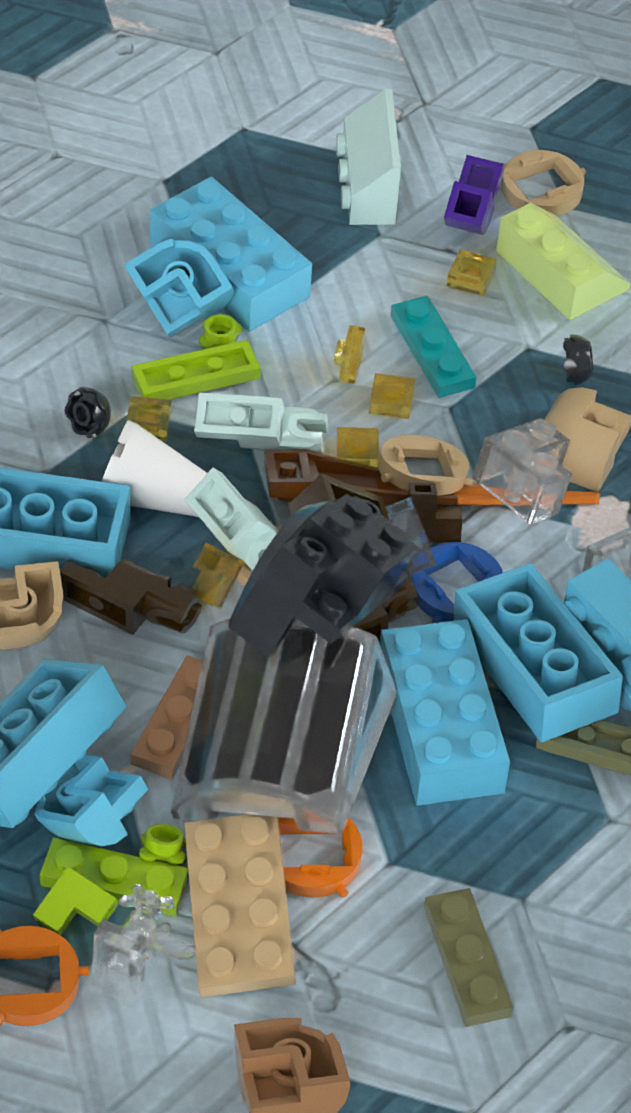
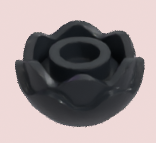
M571 334L570 338H564L563 349L566 351L564 369L568 374L566 382H574L575 385H579L593 375L591 342L586 338Z
M80 387L68 396L64 412L72 423L73 431L79 435H86L87 438H93L103 433L111 417V407L107 398L98 390L90 387Z

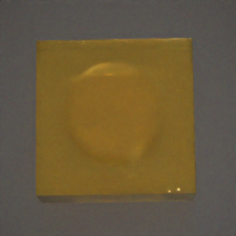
M460 249L448 273L446 286L484 296L495 273L497 259Z
M350 325L346 340H338L334 364L341 365L340 382L356 383L364 350L365 328Z
M375 373L369 414L409 419L415 378Z
M131 396L126 422L129 420L137 423L161 441L167 442L172 400Z
M337 427L336 458L378 468V428Z

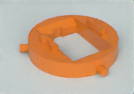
M301 804L290 807L278 814L280 834H341L342 849L346 850L343 857L344 866L324 864L284 867L286 891L298 896L313 898L324 897L334 893H338L341 898L348 895L349 892L345 887L353 881L359 871L363 844L358 828L349 817L342 813L341 807L335 806L332 808L321 804Z
M19 926L3 932L0 929V959L13 958V960L59 956L61 992L0 995V1026L3 1022L18 1026H33L49 1022L65 1012L74 1001L79 989L80 976H89V966H79L75 950L58 933L38 926Z

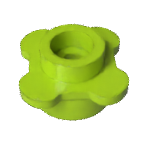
M212 315L203 322L204 334L199 337V345L207 349L237 342L236 338L237 335L241 334L242 327L228 315Z
M154 824L141 835V842L144 843V847L140 848L139 856L143 860H155L168 864H181L185 861L186 855L182 852V848L186 847V838L183 837L182 831L176 826Z

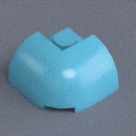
M168 239L156 244L124 264L169 338L203 317L206 320L210 316L219 313L234 296L232 285L213 255L202 244L199 245L190 240Z
M85 755L64 773L52 791L45 794L38 801L34 815L44 827L58 837L97 846L112 845L128 835L120 820L133 811L136 803L149 789L140 775L110 771L102 757Z

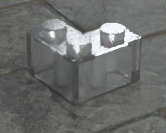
M542 418L485 437L472 479L530 525L557 515L573 474L562 466L570 439L559 432L552 423Z

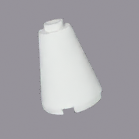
M128 420L119 437L118 442L120 444L118 443L114 454L111 456L102 482L129 485L130 506L199 517L186 502L185 498L206 476L207 472L137 423Z

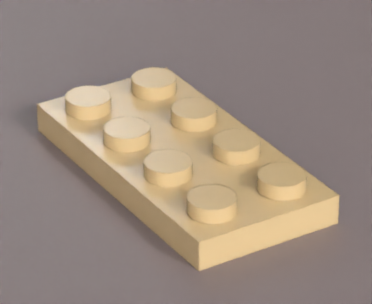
M273 810L184 823L198 988L201 998L296 985L277 811Z

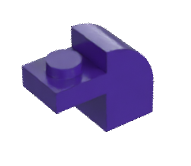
M466 155L459 182L454 181L444 214L446 226L480 235L486 233L494 212V202L503 175L504 164Z

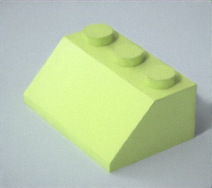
M529 203L501 217L496 252L569 320L630 289L631 284L556 215L533 203Z

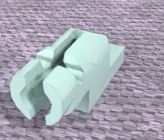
M199 392L194 429L196 437L238 440L241 448L264 450L307 449L321 454L325 453L326 445L323 443L322 434L327 433L328 417L325 412H317L310 408L284 407L282 398ZM297 424H302L305 430L298 429Z
M212 468L185 498L186 502L226 550L242 559L253 571L260 557L279 531L260 509L245 500L224 474L215 468Z

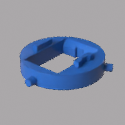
M460 542L443 543L431 548L425 546L422 549V554L414 564L411 581L418 596L414 598V601L424 613L433 618L432 624L453 621L454 604L446 596L442 588L428 575L459 560L473 577L480 582L503 573L501 566L491 554L477 546Z

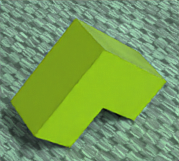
M67 866L33 916L36 922L59 935H62L77 913L102 929L118 906V902L115 897Z

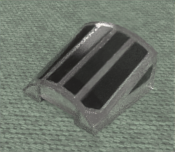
M296 618L276 652L268 658L228 628L230 619L211 625L171 807L173 818L201 821L215 819L219 812L294 818L299 830L342 834L397 693L377 636L352 627L330 644Z

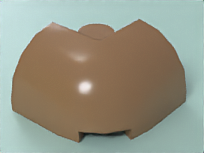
M277 1018L234 1024L235 1053L243 1102L247 1103L249 1113H338L346 1103L350 1090V1078L341 1046L333 1033L325 1035L320 1030L303 1026L302 1018Z

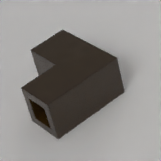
M409 483L406 533L409 540L412 542L461 543L460 507H437L435 483Z

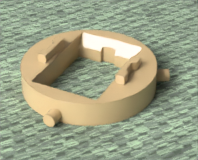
M547 150L527 151L516 155L507 164H504L502 192L506 200L516 209L533 203L556 216H560L572 211L580 203L586 171L584 168H580L573 160L560 153ZM554 169L566 185L546 191L544 195L528 199L515 181Z
M400 435L388 439L381 447L378 468L382 474L381 480L383 482L389 481L407 491L409 483H435L437 496L455 493L462 489L464 485L473 487L474 479L467 477L469 470L467 457L458 448L445 441L423 435ZM404 458L438 459L445 476L410 474Z

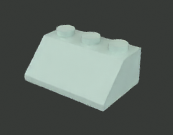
M384 89L344 118L343 133H337L336 155L343 156V159H339L338 165L339 182H346V186H341V209H348L349 225H395L401 163L393 90Z

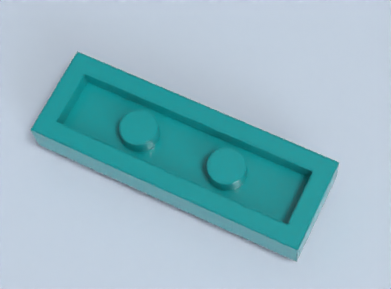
M428 295L392 304L390 316L438 398L474 389L477 377Z

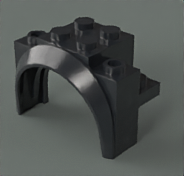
M346 494L338 500L332 499L306 505L299 509L282 526L260 557L231 615L228 628L268 658L276 652L296 618L331 644L403 587L410 576L404 570L419 547L409 540L405 531L390 524L391 521L381 515L380 509L375 504L360 499L357 496L350 497Z

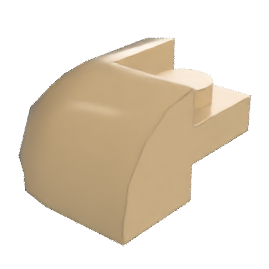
M583 387L570 388L558 395L538 431L535 448H537L540 457L546 462L547 471L561 479L599 492L614 465L615 455L631 427V415L595 402L596 390Z
M58 561L14 566L15 577L0 579V651L23 649L43 642L57 628L63 609V589Z

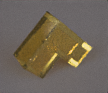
M205 542L193 567L201 571L193 586L194 589L202 593L200 600L221 609L245 562L227 550Z

